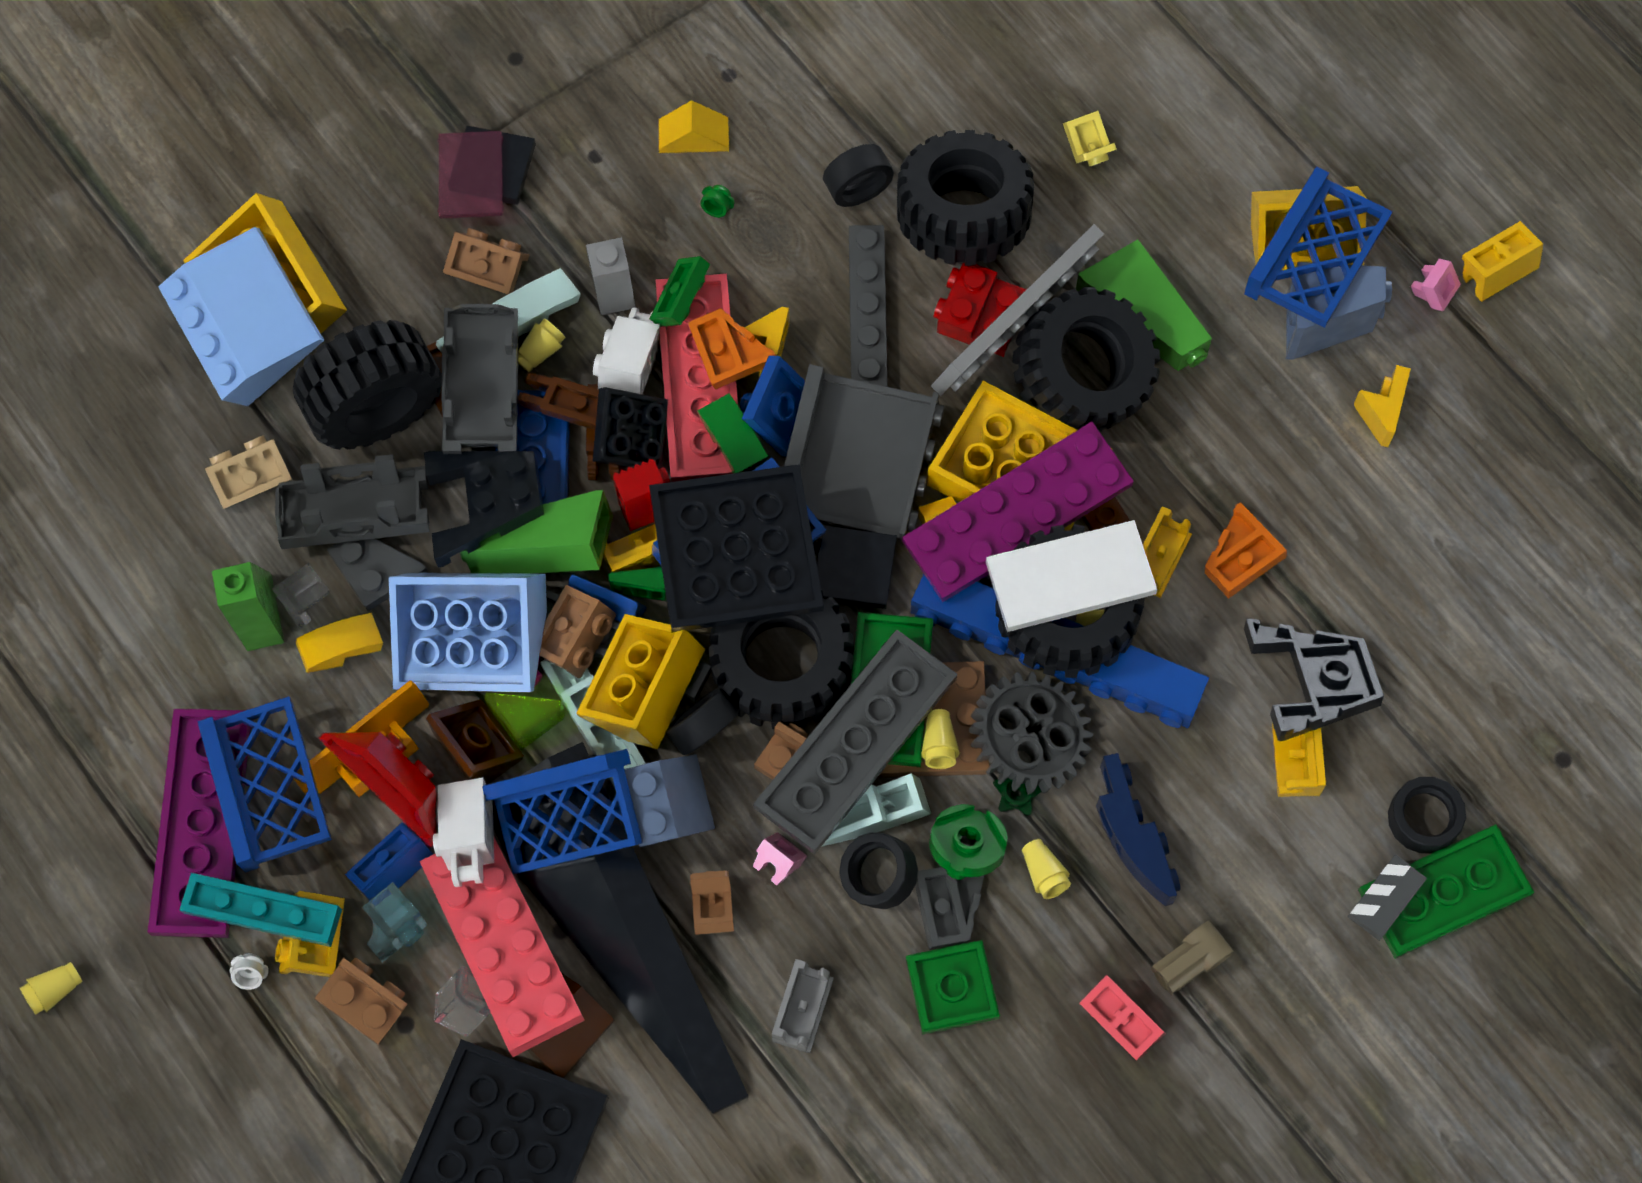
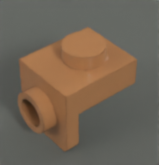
M724 870L691 874L690 882L695 935L734 931L729 872Z

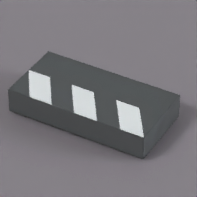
M1394 855L1348 915V918L1380 941L1427 878L1397 855Z

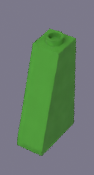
M1138 239L1078 274L1075 290L1080 291L1084 287H1094L1097 289L1098 294L1106 289L1116 294V300L1120 301L1122 298H1126L1133 303L1131 309L1136 314L1141 311L1147 319L1143 322L1147 330L1153 329L1157 340L1152 342L1154 349L1158 348L1160 350V358L1175 370L1179 371L1188 365L1191 368L1195 367L1207 358L1212 340L1211 336Z
M595 490L543 504L544 515L502 537L499 532L480 542L481 547L469 554L466 549L461 551V559L467 563L471 573L533 574L600 570L613 519V514L604 491Z
M251 562L213 570L212 576L218 607L246 650L252 651L284 643L271 573Z

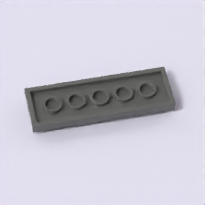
M896 629L753 803L754 809L815 855L956 681L957 673Z

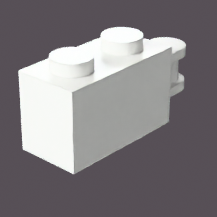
M633 307L628 318L617 316L613 329L606 330L603 340L604 352L603 354L596 355L593 366V375L598 376V390L599 388L607 387L643 394L659 351L660 324H655L649 319L652 312L650 314L640 313L638 308Z
M483 777L438 785V801H436L438 833L433 834V846L436 856H442L448 870H451L454 887H461L462 882L473 880L476 884L483 883V865L494 863L492 800H485L482 786H485L486 783Z

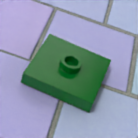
M982 940L906 955L905 959L922 1035L1000 1018Z

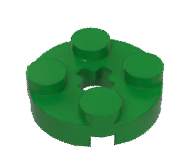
M960 804L943 810L936 818L930 833L929 848L935 861L942 868L946 869L947 874L951 878L961 880L966 877L984 876L994 871L1003 863L1008 839L1007 831L1002 821L992 812L987 810L986 814L981 811L974 810V805ZM966 835L969 840L976 839L977 842H975L974 846L964 845L961 843L962 836Z

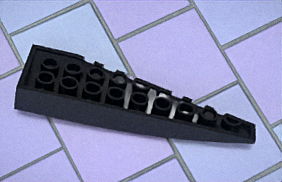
M581 742L548 757L520 776L588 759L590 756L584 743ZM575 786L569 801L579 809H582L588 795ZM602 786L599 793L610 800L604 786ZM544 794L538 808L551 817L557 803ZM493 799V827L509 860ZM595 801L589 816L602 825L608 810ZM515 802L509 803L513 820L521 824L526 810ZM564 809L558 824L571 833L577 818ZM534 817L528 831L540 840L546 825ZM615 817L609 831L620 840L628 839L620 819ZM584 824L578 839L591 848L597 833ZM554 832L548 847L560 855L566 841ZM523 840L520 846L524 863L531 861L536 850L525 840ZM632 846L517 873L519 878L523 880L541 905L545 907L563 932L576 945L581 954L625 1005L634 1019L647 1032L712 1114L749 1097Z

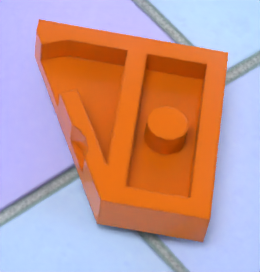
M721 308L688 322L708 377L715 390L762 370L768 356H777L773 350L768 349L758 341L751 332L736 323Z
M1240 502L1235 506L1233 516L1227 528L1223 530L1216 550L1211 553L1205 565V574L1229 599L1287 557V550Z

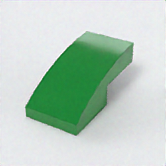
M730 393L697 410L710 437L719 446L733 473H739L768 456L754 430L742 420L743 413Z

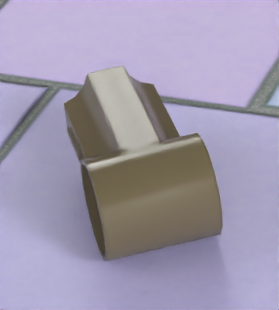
M1210 920L1193 930L1183 939V944L1151 967L1157 981L1171 996L1204 971L1208 973L1215 969L1234 953L1233 949Z

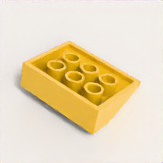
M255 193L183 260L184 263H187L236 236L257 227L263 233L320 333H323L347 311L283 202L259 193Z
M983 380L929 466L927 486L948 497L952 496L957 502H961L1076 432L1077 429ZM1075 522L1065 527L1064 531H1070Z

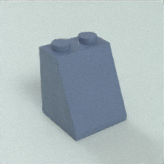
M1298 262L1297 265H1296V267H1300V266H1304V265H1308V264H1313V263H1310V262ZM1362 265L1325 328L1286 309V359L1294 360L1373 332L1377 320L1384 317L1385 303H1390L1392 282L1386 281V267ZM1340 266L1323 270L1328 284L1343 281L1345 278ZM1316 272L1298 275L1303 290L1321 286ZM1292 280L1287 293L1296 292ZM1336 291L1331 292V294H1332L1333 297H1334ZM1324 294L1306 298L1309 307L1321 313H1324L1328 307Z
M697 754L659 760L624 769L643 842L639 844L640 848L715 829Z

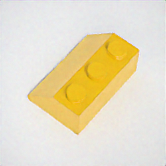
M1358 186L1344 187L1366 198ZM1302 189L1252 192L1251 231L1255 265ZM1328 194L1324 200L1328 212L1345 209L1343 201L1331 194ZM1366 213L1356 215L1361 229L1366 228ZM1349 217L1331 220L1336 234L1353 231ZM1324 222L1309 225L1308 227L1312 240L1329 236ZM1357 238L1340 242L1344 256L1357 254L1361 251ZM1332 244L1315 248L1320 262L1337 258ZM1308 250L1294 252L1291 255L1295 267L1298 262L1312 263ZM1287 265L1284 266L1283 270L1288 269Z
M624 614L576 714L628 742L658 749L705 648L686 630L671 633L670 624Z

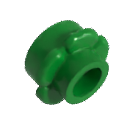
M714 185L713 187L706 186L702 190L703 197L700 205L708 215L720 218L725 216L729 209H733L735 202L726 187Z

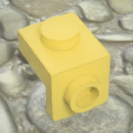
M1099 111L1063 123L1076 164L1084 161L1088 162L1089 167L1109 160L1108 152L1117 150L1115 143H1109Z

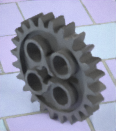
M1033 671L1029 673L1025 681L1020 673L1016 672L1011 678V683L1005 676L1001 677L997 683L998 687L991 684L985 691L987 696L981 695L976 702L979 708H975L970 717L977 722L971 725L969 732L979 736L970 745L972 748H982L983 750L976 759L977 762L986 760L990 762V766L986 770L987 775L996 770L1000 773L998 784L1001 785L1009 778L1012 780V791H1016L1023 783L1028 794H1032L1038 784L1044 794L1051 789L1052 784L1059 789L1066 783L1065 779L1071 781L1077 775L1076 769L1080 770L1086 764L1083 757L1087 756L1092 748L1085 744V742H1088L1093 737V733L1083 730V728L1090 723L1091 718L1079 716L1085 705L1084 703L1073 705L1071 701L1076 694L1074 691L1066 695L1061 692L1064 682L1060 681L1055 687L1050 686V676L1047 674L1041 682H1037ZM1030 703L1040 705L1044 710V714L1036 713ZM998 718L1007 719L1012 724L1013 730L1003 728ZM1049 735L1058 737L1062 741L1063 747L1055 746L1051 742ZM1017 751L1026 752L1032 762L1026 763L1022 761Z

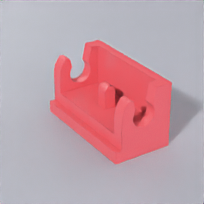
M1108 975L1079 1003L1136 1061L1142 1058L1166 1034Z

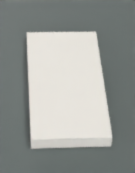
M1135 520L986 557L987 569L1007 632L1156 595L1158 590Z

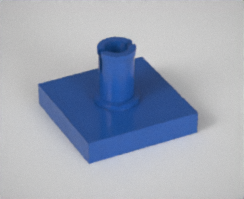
M768 356L753 393H746L741 398L740 409L743 413L742 420L781 456L786 457L805 380L780 356Z

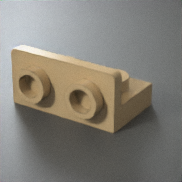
M264 435L244 443L246 449L244 452L232 456L230 450L209 458L212 465L205 468L223 509L278 486L279 483L292 479L274 439L266 441Z

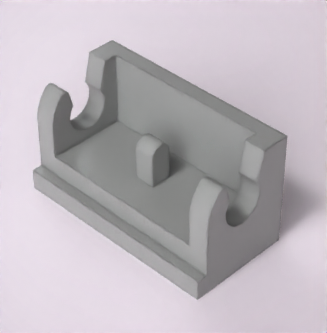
M795 959L772 1031V1041L811 1053L834 978L830 977V972L825 968H821L820 971L808 967L807 962Z

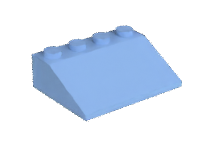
M257 227L183 264L158 286L223 401L249 406L324 341L263 233Z
M406 573L389 577L393 689H400L408 681H413L419 690L534 691L547 614L546 574Z

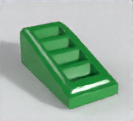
M661 567L610 572L608 574L611 591L621 595L667 601Z

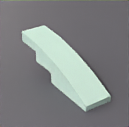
M559 268L524 285L493 304H499L508 308H518V336L531 331L535 322L540 324L544 318L548 320L549 315L578 303L581 293L563 270ZM444 336L436 342V346L441 351V353L444 344Z
M546 660L540 662L545 674L595 757L628 749L631 764L625 765L624 769L646 764L634 743L628 742L576 714L594 678L588 669L585 670L581 678H577L563 668ZM610 777L609 779L614 786L613 778Z

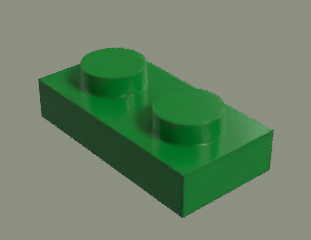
M701 256L678 259L649 319L655 324H660V327L681 325L690 313V306L697 291L700 290L705 282L704 276L710 263Z

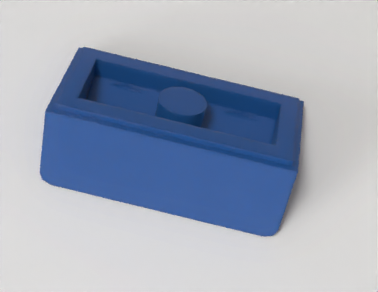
M574 574L569 578L568 586L600 600L616 613L615 620L621 622L624 614L641 617L646 611L647 607L635 600Z
M402 822L345 875L375 907H378L422 868L419 861L433 855V853Z

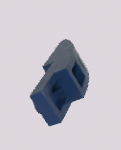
M1118 753L1103 756L1100 769L1108 794L1099 796L1096 808L1104 830L1121 861L1134 878L1164 906L1172 905L1177 897L1176 892L1180 891V882L1175 868L1169 869L1165 855L1169 854V846L1165 833H1158L1155 822L1139 824V822H1143V813L1139 800H1132L1128 786H1132L1133 782L1128 764H1121Z

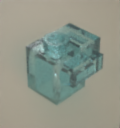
M393 882L362 907L373 921L374 926L373 934L366 944L382 963L403 945L409 947L417 942L424 934L422 929L428 925L416 907Z

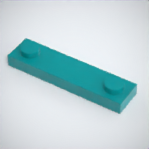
M195 873L190 875L179 909L184 914L328 947L332 945L342 909L337 905Z

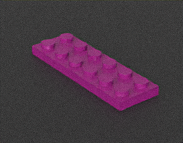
M1090 422L902 537V542L941 601L944 602L989 574L986 557L1013 551L1021 541L1029 544L1030 535L1039 530L1048 535L1052 526L1063 525L1064 528L1132 487L1134 481L1094 423Z
M173 709L147 931L151 936L229 938L230 924L184 914L179 909L191 873L231 882L235 881L236 860L197 721L209 717L218 720L246 710ZM242 723L227 728L230 740L243 746L250 735L251 727ZM233 749L236 758L239 751ZM248 755L239 768L240 776L246 778Z

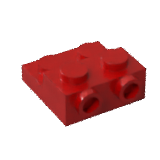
M962 263L960 269L954 267L950 273L946 286L951 289L948 298L940 297L936 305L933 318L938 319L937 333L970 345L1027 289L997 279L998 272L977 264L975 266H965V263ZM1012 337L994 354L1004 357Z

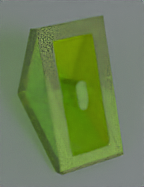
M486 692L485 701L489 710L521 751L561 722L565 717L562 700Z

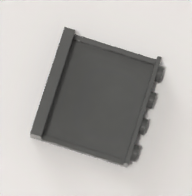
M809 364L784 466L800 465L806 505L821 523L853 530L897 535V540L900 541L908 532L916 529L919 511L913 510L916 496L923 498L928 477L922 475L925 461H932L936 441L931 440L930 437L933 426L940 427L944 412V405L939 404V393L933 392L932 397L827 374L824 372V367Z

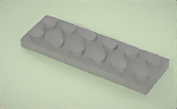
M1093 224L945 369L931 387L940 396L949 388L956 392L1100 250L1095 244L1104 233Z

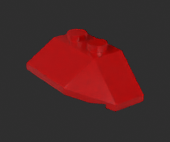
M381 732L322 733L318 737L427 846H433V834H436V786L430 779L434 774L419 759L413 764L402 753L407 748L391 732L386 737Z

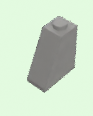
M622 237L587 244L586 252L600 314L606 315L629 310L633 307L636 308Z

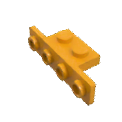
M408 681L346 732H381L385 737L391 732L406 746L407 749L402 754L409 758L419 748L402 728L428 708L429 702L413 681ZM327 747L309 761L319 795L340 778L347 783L358 797L369 790ZM301 767V768L297 771V773H299V774H301V775L304 776L303 770H302V767ZM293 778L306 795L308 792L307 784Z

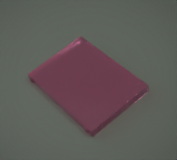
M501 131L439 134V208L437 212L440 219L503 216V135Z

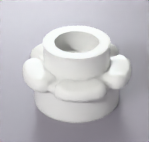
M255 954L238 955L231 961L229 970L231 980L241 989H255L268 976V966L264 965L263 959Z

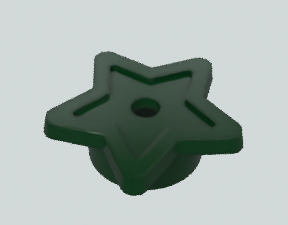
M1006 779L1001 785L998 784V780L993 781L994 787L1002 796L998 807L1000 812L1015 808L1026 816L1032 813L1031 800L1042 792L1039 785H1037L1032 794H1028L1025 784L1022 783L1017 789L1021 792L1020 796H1015L1014 791H1012L1011 779Z

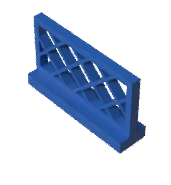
M1316 166L1251 272L1244 295L1256 301L1262 296L1325 328L1393 211L1328 180L1329 172ZM1328 194H1331L1343 201L1345 209L1328 212L1324 200ZM1367 212L1379 218L1375 226L1361 229L1356 215ZM1349 217L1353 231L1336 234L1331 220ZM1324 222L1329 236L1312 240L1308 231L1309 225ZM1357 238L1361 248L1360 253L1344 256L1340 242ZM1332 244L1337 258L1320 262L1315 248ZM1308 250L1313 264L1295 267L1291 258L1292 253ZM1353 263V265L1349 269L1348 264ZM1285 265H1287V270H1283ZM1340 266L1345 277L1344 280L1328 284L1323 270ZM1316 272L1321 286L1303 290L1298 275ZM1291 277L1296 292L1283 294L1273 289L1272 286L1276 280ZM1336 291V293H1335V295H1334V297H1333L1332 294H1331V292ZM1324 294L1328 307L1324 313H1321L1309 307L1306 298Z
M290 697L218 720L209 717L197 721L236 864L245 873L260 868L259 864L332 840ZM282 710L286 711L288 721L280 734L264 727L270 714ZM259 718V720L257 721V723L251 721V720H254V719ZM244 723L252 727L253 730L245 744L241 746L230 740L227 728ZM290 731L292 732L294 741L287 738ZM260 732L277 739L267 758L250 750ZM284 743L295 748L298 753L290 769L274 762ZM233 749L239 751L236 758ZM247 755L263 763L253 782L240 776L239 768ZM300 766L302 767L304 776L297 773ZM270 767L287 774L277 793L260 785ZM293 778L307 784L308 792L301 804L283 797ZM243 784L249 786V789H248V791L246 792V794H245V790H244ZM256 790L273 798L263 817L251 812L249 808V803ZM280 802L297 809L287 829L270 821ZM310 802H312L314 811L307 808ZM304 813L317 819L320 829L319 833L307 837H302L293 831ZM253 819L260 822L256 829ZM266 826L283 833L276 847L261 851L259 838ZM290 837L295 839V841L287 843Z
M628 749L482 786L485 800L494 799L513 874L643 843L624 770L625 765L631 764ZM610 777L613 778L616 790L613 802L599 793L605 779ZM575 786L588 795L582 809H579L569 801ZM544 794L557 803L551 817L538 808ZM595 801L608 810L602 825L589 816ZM515 802L526 810L521 824L513 820L509 803ZM564 809L577 818L571 833L558 824ZM534 817L546 825L540 840L528 831ZM615 817L624 822L628 839L620 840L609 831ZM584 824L597 833L591 848L578 839ZM554 832L566 841L560 855L548 847ZM523 840L536 849L531 861L528 863L523 862L520 850Z

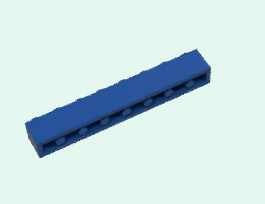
M923 574L911 600V614H914L915 617L933 618V626L938 624L950 629L949 632L953 636L968 641L971 638L984 644L987 650L995 654L1004 655L1007 653L1019 658L1020 663L1029 667L1023 663L1025 654L1020 652L1014 655L1008 648L1009 637L1001 636L998 628L999 618L996 617L995 605L997 598L994 588L975 582L942 602ZM1067 618L1051 621L1068 628L1084 627ZM1132 645L1129 646L1125 653H1119L1118 660L1111 666L1107 667L1102 663L1098 673L1088 676L1085 670H1079L1077 678H1065V671L1055 670L1054 674L1062 682L1068 684L1077 682L1089 687V691L1098 697L1108 699L1111 696L1123 701L1124 705L1134 712L1145 713L1147 711L1159 716L1161 722L1174 728H1180L1181 726L1189 728L1209 680V677ZM1036 663L1033 669H1039L1040 667L1044 669V666Z

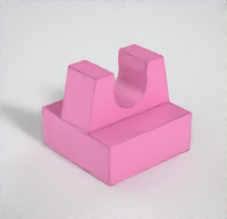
M1438 259L1435 265H1424L1421 270L1425 278L1424 282L1414 281L1411 288L1415 296L1429 303L1431 309L1444 311L1461 283L1452 262Z
M777 832L762 841L756 850L758 855L753 867L760 871L767 866L768 862L772 863L776 868V873L771 881L778 885L801 866L807 855Z

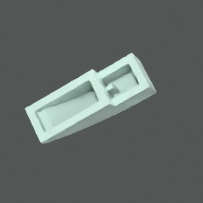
M910 773L877 787L871 784L822 846L855 839L871 832H880L930 815L931 811L920 778Z

